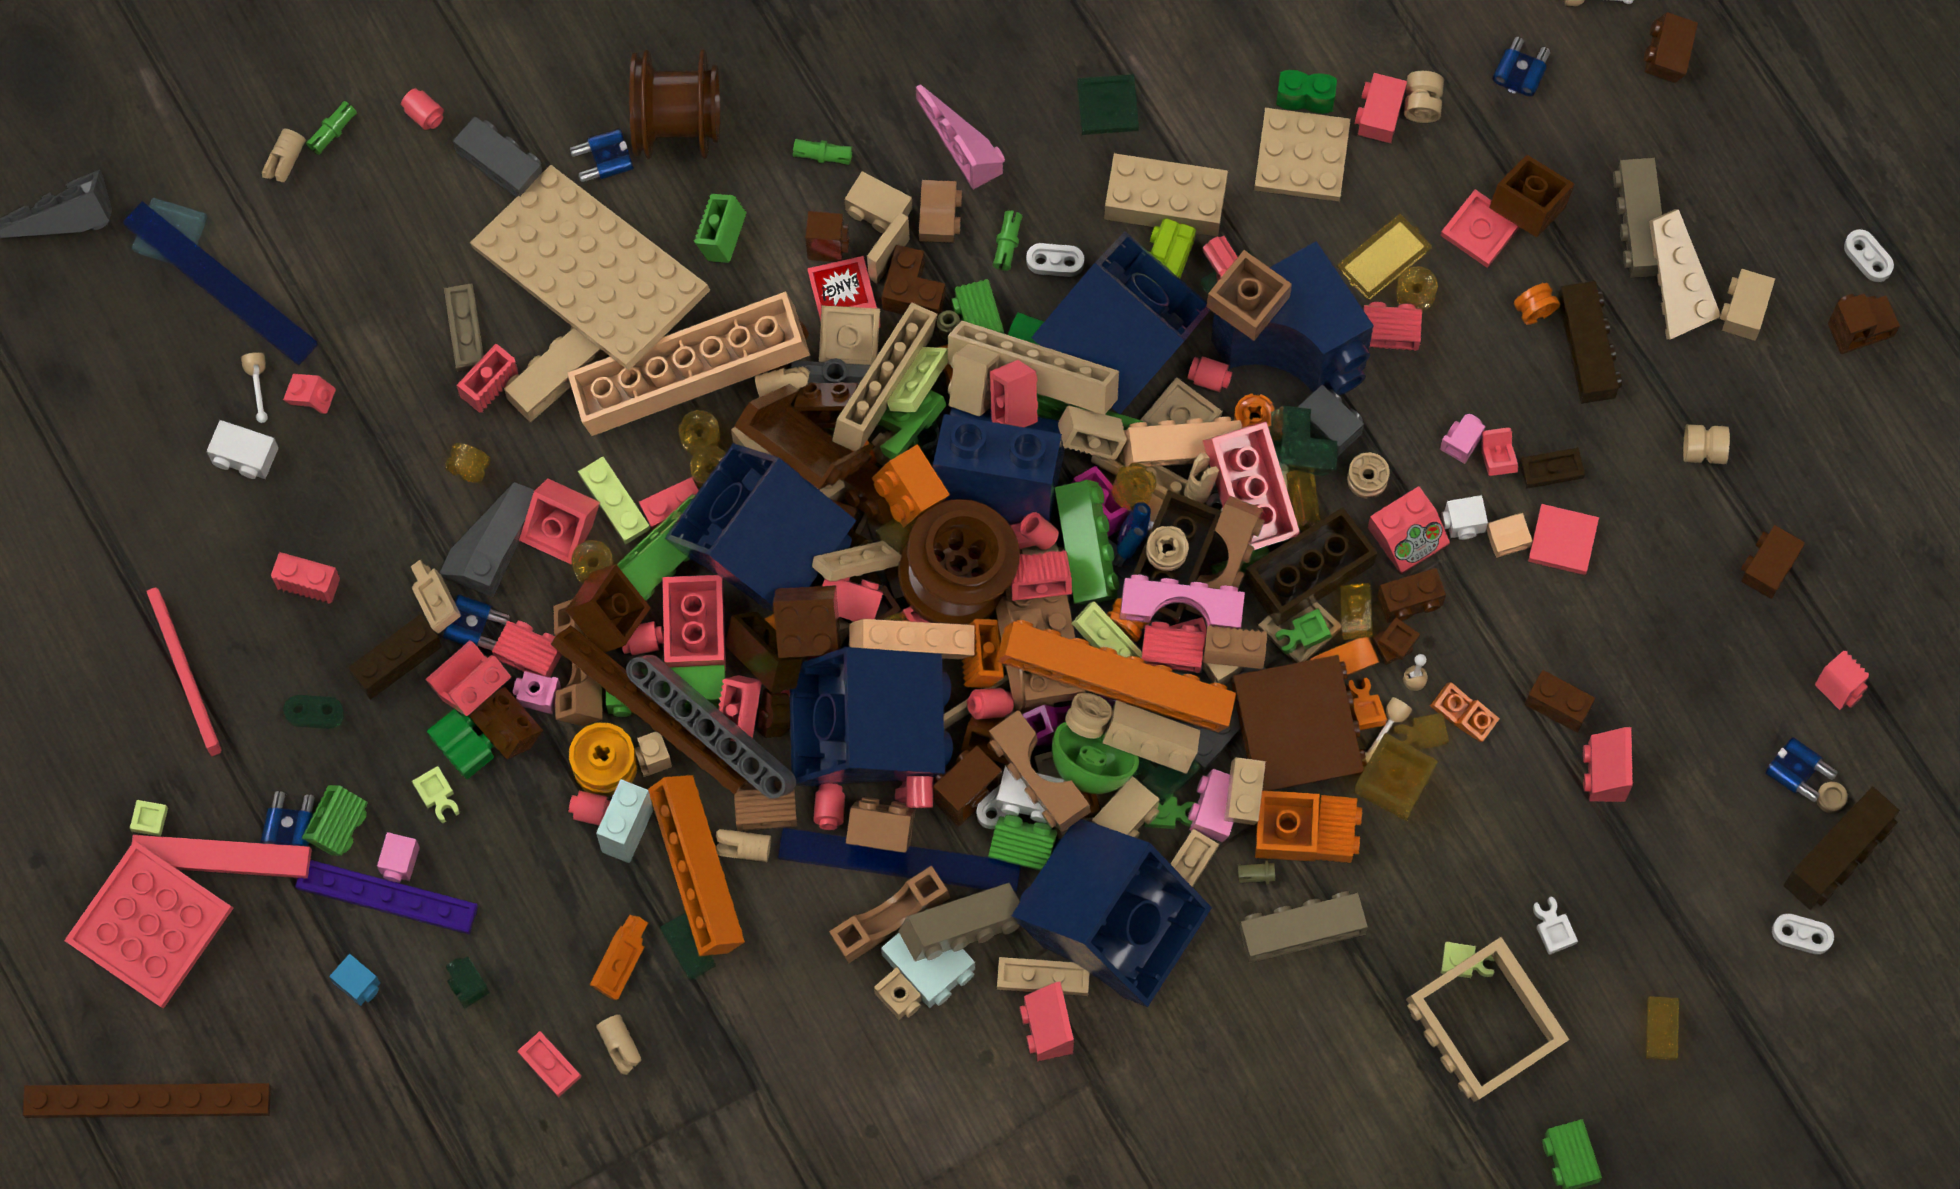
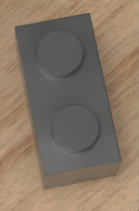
M1321 385L1297 407L1296 418L1338 457L1362 434L1364 423L1357 411L1354 409L1349 410L1341 403V397L1336 395L1333 389L1328 390L1324 385Z

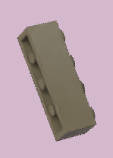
M1655 158L1620 160L1617 171L1613 172L1614 188H1619L1620 197H1617L1616 205L1618 215L1622 214L1623 224H1620L1621 241H1626L1627 248L1623 252L1624 267L1629 268L1630 278L1657 276L1659 274L1657 259L1654 258L1649 223L1650 220L1662 215Z
M1010 883L907 916L898 932L915 962L925 958L933 960L943 952L949 950L956 952L965 948L969 943L975 941L983 943L996 934L1003 932L1006 935L1017 930L1020 925L1011 915L1020 901Z
M1349 891L1337 893L1332 896L1331 900L1323 902L1320 899H1312L1304 902L1302 907L1292 909L1291 906H1283L1275 909L1274 914L1262 916V913L1248 915L1244 918L1245 921H1241L1239 930L1248 963L1366 935L1368 926L1358 893L1350 895Z

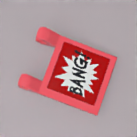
M864 256L807 268L820 322L822 305L877 308Z

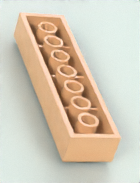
M785 291L664 336L629 371L612 357H608L568 372V377L581 421L591 436L805 358L810 356L795 306Z

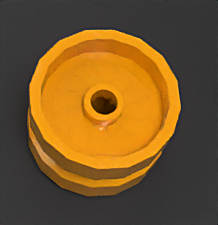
M594 723L584 727L575 735L569 748V761L576 782L584 791L610 797L614 795L620 779L629 783L633 782L637 773L638 760L631 738L622 728L611 723Z

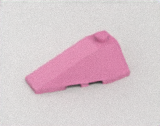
M921 84L916 87L917 101L972 189L1002 175L1005 159L1001 150L997 146L993 147L984 135Z

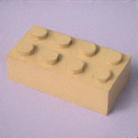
M1114 153L1104 219L1160 227L1163 219L1167 218L1179 224L1194 227L1197 234L1217 237L1228 171Z

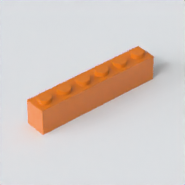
M693 775L664 777L648 790L699 956L727 954L745 941L709 829L707 817L699 797V791Z

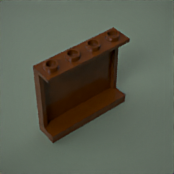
M791 384L749 402L734 427L773 456L782 459L819 490L828 485L833 486L839 479L843 481L847 475L850 474L852 476L858 469L862 471L872 458L869 453L874 447L873 444L870 443L853 452L833 442V437L793 408L790 404L799 390Z
M1339 655L1233 675L1231 677L1232 692L1236 693L1235 706L1247 759L1266 761L1262 791H1274L1354 774L1357 776L1364 772L1363 767L1367 766L1364 750L1358 747L1357 738L1360 737V728L1358 721L1352 719L1350 709L1354 708L1353 696L1350 690L1346 691L1344 679L1348 677L1345 662H1340Z

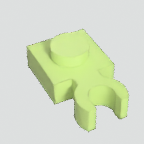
M438 766L412 781L426 807L429 809L436 805L435 813L441 823L446 822L442 815L443 810L446 808L453 809L456 816L460 814L457 804L453 800L447 799L454 793Z
M1445 942L1441 974H1445L1474 955L1476 946ZM1489 955L1460 974L1459 977L1471 978L1473 970L1478 971L1484 977H1492L1494 970L1486 969L1483 966V962L1485 960H1495Z

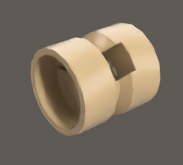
M1415 71L1407 76L1406 94L1408 96L1405 98L1404 116L1407 119L1420 123H1430L1440 119L1442 109L1440 97H1442L1444 78L1440 74L1431 71Z
M1686 424L1683 441L1684 462L1701 463L1704 458H1707L1709 463L1726 464L1730 444L1729 427L1712 426L1709 430H1706L1704 425Z

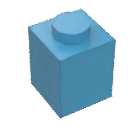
M351 954L329 976L333 984L359 1006L365 1001H371L379 991L380 981L377 976Z

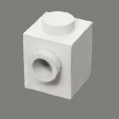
M1482 495L1447 501L1445 511L1441 512V519L1444 529H1449L1450 538L1459 537V539L1465 540L1486 531L1488 521Z

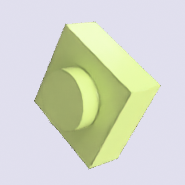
M137 800L130 830L132 832L161 837L168 807L163 804Z

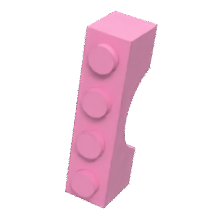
M1131 575V578H1125L1120 619L1149 623L1153 615L1163 606L1171 603H1185L1193 606L1203 615L1207 626L1211 625L1214 628L1217 625L1218 628L1223 626L1225 629L1229 627L1231 630L1234 627L1237 630L1241 628L1245 592H1238L1237 587L1220 586V589L1208 588V584L1201 582H1191L1190 586L1180 585L1178 580L1163 578L1160 582L1149 581V577L1143 575Z

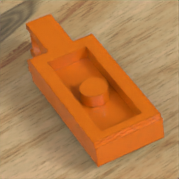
M629 915L624 925L620 926L616 931L590 983L591 987L610 999H619L644 949L641 936L648 924L647 921L639 916Z

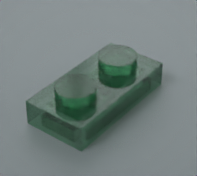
M686 913L659 927L689 981L716 967L711 955L699 956Z

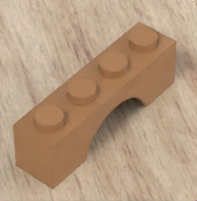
M1232 496L1228 498L1215 528V531L1224 539L1229 553L1228 564L1225 569L1218 573L1200 575L1196 582L1206 583L1208 588L1220 589V586H1233L1239 589L1245 574L1240 572L1243 562L1249 563L1255 548L1250 545L1253 535L1259 536L1265 520L1260 519L1263 512L1262 508ZM1186 605V610L1203 616L1193 606Z
M572 600L555 605L554 635H558L571 625L587 638L566 611ZM573 662L570 681L564 688L555 691L556 720L579 726L602 720V686L587 676Z
M1019 710L989 730L992 739L989 745L998 757L1004 755L1010 763L1006 766L1008 771L1016 781L1020 778L1027 786L1024 792L1033 804L1040 803L1045 810L1041 814L1051 828L1057 826L1062 833L1091 812L1089 803L1072 780L1060 783L1050 782L1035 773L1031 767L1030 760L1032 751L1038 742L1037 735Z
M930 866L908 880L894 896L878 907L866 913L852 916L829 931L847 962L850 963L897 933L907 916L937 907L950 899V895L933 867Z

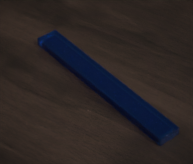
M143 201L123 221L124 226L298 366L318 345L315 339Z
M783 828L778 855L780 860L904 878H913L932 866L945 884L988 890L1010 883L1015 894H1017L1021 866L988 857L909 846L905 853L846 844L847 837L788 828Z

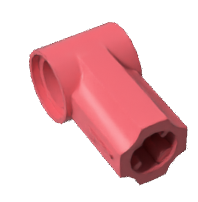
M1224 236L1213 238L1203 247V253L1216 271L1217 280L1219 281L1238 257Z
M1037 512L1028 514L1020 523L1010 525L1017 537L1019 549L1036 546L1041 550H1047L1058 539L1059 532L1057 528Z
M907 776L906 782H903L899 788L895 789V800L905 802L908 808H933V777Z

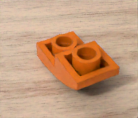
M1368 635L1310 658V660L1339 655L1340 662H1345L1347 676L1380 662Z
M1452 682L1446 683L1430 705L1441 716L1479 742L1485 740L1500 719L1480 701L1470 699Z

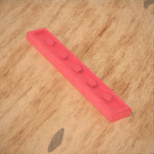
M156 587L147 590L146 592L205 746L211 757L220 754L222 749L163 596Z
M133 835L132 843L134 840L178 870L308 879L312 849L307 846Z

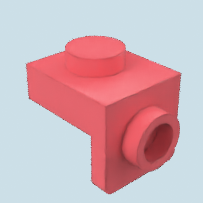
M293 374L283 400L290 405L313 407L319 413L326 414L336 389L320 376Z
M1511 428L1483 431L1482 455L1488 475L1494 476L1518 472V462L1512 446Z

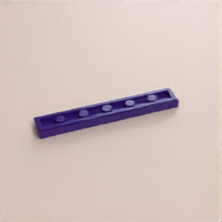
M310 860L308 879L298 878L295 886L296 889L468 935H470L478 909V904L313 860Z

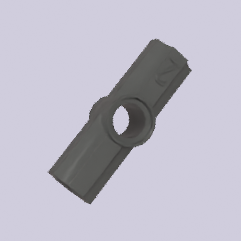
M837 358L826 362L794 361L791 368L806 367L810 371L808 383L843 382L858 383V385L871 367V365L846 364ZM836 373L839 374L841 378L831 379L828 375Z

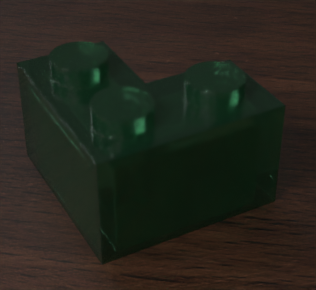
M1282 406L1271 412L1270 435L1281 471L1325 476L1336 470L1338 441L1310 438L1311 409Z

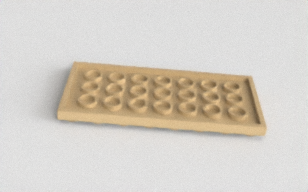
M552 165L540 174L521 197L515 198L470 242L474 250L628 371L710 291L708 284Z

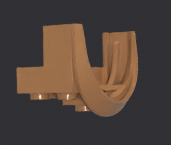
M1008 587L1004 592L1005 596L1000 599L996 606L1001 641L1004 628L1013 621L1016 622V620L1028 621L1033 624L1034 628L1043 631L1044 629L1056 630L1061 633L1062 637L1071 640L1075 638L1067 595L1012 601L1010 587ZM1006 665L1015 711L1019 710L1021 714L1044 704L1054 707V703L1071 701L1077 694L1085 692L1084 689L1034 673L1027 674L1024 670Z

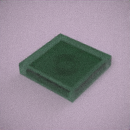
M1134 74L1077 78L1082 135L1139 131Z

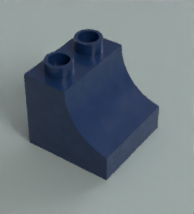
M1124 231L1092 265L1031 338L1040 346L1119 371L1118 400L1111 408L1120 415L1186 340L1210 309L1207 308V302Z
M1317 241L1269 267L1292 284L1290 298L1255 341L1214 313L1211 342L1225 363L1229 365V369L1254 364L1272 366L1294 375L1312 392H1315L1321 385H1324L1327 389L1332 388L1336 395L1348 393L1366 378L1363 369H1365L1366 361L1370 357L1368 351L1374 325Z
M952 407L950 415L944 414L933 463V469L950 494L943 501L967 499L986 504L1001 514L1010 525L1022 522L1024 517L1032 512L1039 513L1050 523L1056 497L1055 487H1058L1065 452L1062 434H1060L1058 427L1059 421L1038 417V422L1024 428L992 422L991 409H988L979 417Z
M733 443L664 539L691 560L728 581L763 608L774 612L773 600L777 588L817 586L813 582L819 574L812 567L814 556L849 549L852 538L847 533L857 520L800 476L798 472L779 457Z
M845 647L802 662L797 687L790 689L791 772L795 776L796 785L819 787V785L826 783L839 785L860 782H906L907 776L934 777L945 774V766L952 757L953 743L950 734L944 731L943 707L950 698L951 681L948 674L942 672V654Z
M1080 819L1070 826L1065 835L1057 841L1052 850V855L1032 885L1023 892L1020 903L1011 916L1043 948L1079 965L1103 981L1123 998L1148 1007L1212 907L1151 843Z

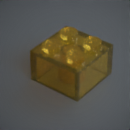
M1385 733L1357 781L1354 793L1408 821L1432 778L1438 761Z

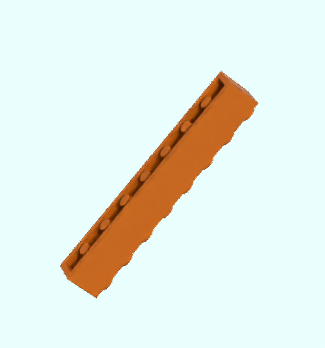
M1024 620L1013 621L1004 628L996 661L1218 733L1229 727L1236 693L1227 690L1228 687L1223 684H1207L1201 682L1199 677L1192 674L1179 675L1173 673L1170 667L1145 664V660L1142 658L1117 655V651L1112 648H1096L1090 646L1089 642L1084 639L1072 638L1071 640L1062 637L1061 633L1056 630L1044 629L1043 631L1034 628L1032 623Z

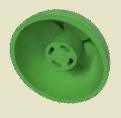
M1064 722L1055 731L1052 741V757L1058 773L1065 782L1072 780L1078 790L1084 793L1104 794L1119 789L1132 778L1139 765L1138 756L1103 744L1104 734L1094 739L1080 736L1073 732Z

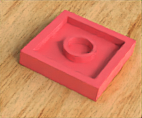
M1475 189L1442 230L1441 237L1488 268L1520 227L1491 210L1489 206L1492 200Z
M1541 504L1528 562L1586 575L1599 517Z

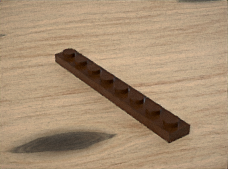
M570 625L555 636L551 645L561 655L572 661L587 676L605 688L609 694L626 705L631 712L637 714L648 723L653 730L664 736L679 751H682L697 763L701 769L718 780L723 787L736 794L749 783L628 678L626 670L573 626Z
M269 1083L24 1085L23 1116L25 1118L270 1116L271 1085Z

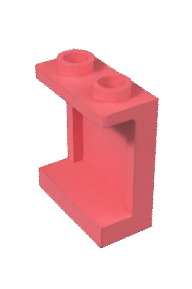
M468 641L425 680L442 701L468 716L507 682L511 675L495 656L491 655L487 658L474 642Z

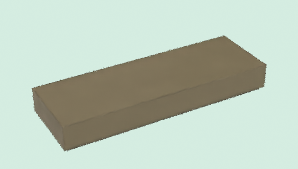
M473 284L444 288L457 372L472 369L484 356Z

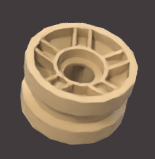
M1371 452L1361 453L1350 463L1347 476L1349 488L1361 498L1367 499V497L1379 496L1387 487L1390 474L1389 466L1385 459L1378 454ZM1363 473H1373L1374 475L1372 479L1368 480L1364 478Z
M1174 526L1156 528L1150 534L1146 545V556L1149 562L1155 568L1162 571H1172L1179 568L1185 562L1189 550L1185 533ZM1170 544L1173 547V551L1163 553L1162 546Z
M1079 693L1074 697L1071 708L1067 711L1065 721L1067 726L1076 734L1085 738H1099L1104 734L1113 711L1109 703L1100 696L1092 693Z

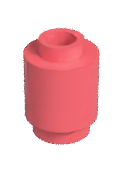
M414 88L401 101L404 112L424 130L435 129L441 124L444 109L424 91Z
M1203 356L1201 359L1194 357L1187 379L1194 381L1193 384L1220 393L1222 387L1228 388L1233 372L1228 371V364Z
M655 621L640 624L627 644L622 647L624 654L631 653L634 656L659 651L660 644H664L662 626L656 627Z
M1002 688L975 689L967 700L968 711L975 719L1003 718L1012 712L1014 706L1012 694Z
M838 784L819 785V790L815 793L814 822L821 829L835 830L837 826L844 823L845 794L842 792V786Z
M579 790L578 796L572 795L568 813H573V820L600 826L611 800H607V796Z

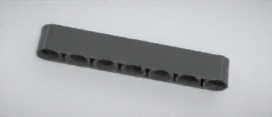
M645 655L629 661L626 668L628 678L763 795L775 799L794 791L796 779L787 767L658 657ZM642 663H645L648 668L647 676L641 671ZM664 682H667L670 686L669 695L663 690ZM687 700L692 704L691 714L685 708ZM709 719L712 720L715 726L713 733L707 727ZM731 738L734 739L737 744L736 752L732 751V749L730 748ZM753 757L759 762L758 771L752 766ZM775 777H778L782 782L781 790L775 787Z

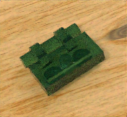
M1138 756L1139 765L1133 777L1143 775L1145 779L1141 784L1160 799L1159 803L1163 806L1199 772L1201 766L1193 760L1186 774L1161 764L1155 768L1151 764L1153 761Z

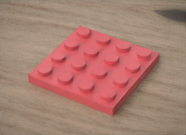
M134 840L64 941L164 1009L234 908Z

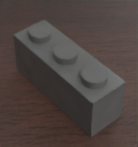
M474 117L453 140L456 153L516 198L518 196L521 197L542 173L541 161L532 153L525 154L521 151L519 145L508 136L504 138L498 134L496 127L489 121L484 120L482 122L477 117Z

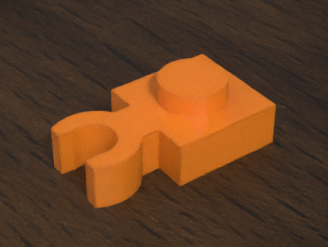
M1367 677L1363 678L1361 683L1363 689H1357L1354 686L1353 680H1349L1346 690L1351 691L1354 701V708L1350 709L1353 720L1358 721L1360 730L1385 726L1387 717L1379 695L1370 696L1369 694L1371 688L1370 680Z

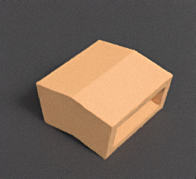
M1523 513L1487 524V534L1496 558L1530 548L1533 541Z

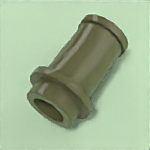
M946 310L940 313L937 318L939 334L945 340H948V335L960 323V318L955 312Z
M1265 860V864H1238L1239 884L1265 881L1266 884H1269V881H1275L1274 863H1268V860Z

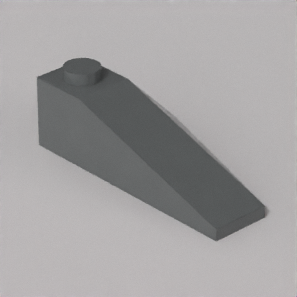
M97 170L65 184L67 189L56 196L48 193L42 196V199L33 208L30 209L29 206H23L0 218V238L84 232L91 228L93 230L103 228L110 220L112 207L102 172Z
M514 482L451 548L439 574L445 579L494 597L519 543L535 490Z

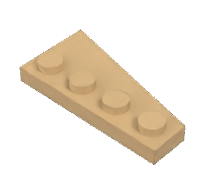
M1674 209L1649 221L1654 258L1657 259L1659 274H1657L1658 285L1661 286L1662 312L1666 320V339L1669 340L1721 316L1679 209Z

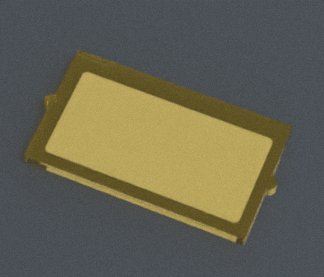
M1399 214L1337 264V268L1350 280L1351 286H1355L1370 300L1431 250L1432 246L1419 233L1418 227L1414 228Z

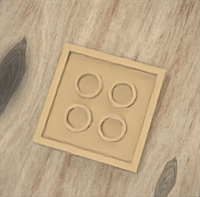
M1265 108L1254 191L1340 202L1350 119Z

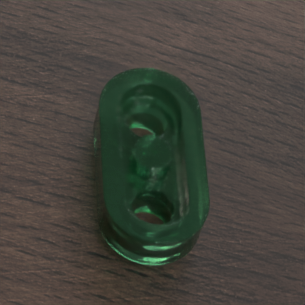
M295 695L285 702L283 708L287 721L296 727L331 729L340 725L344 719V709L341 703L333 697ZM301 705L303 710L300 713H294L293 709L295 706ZM327 707L333 708L332 713L329 715L323 714V710Z

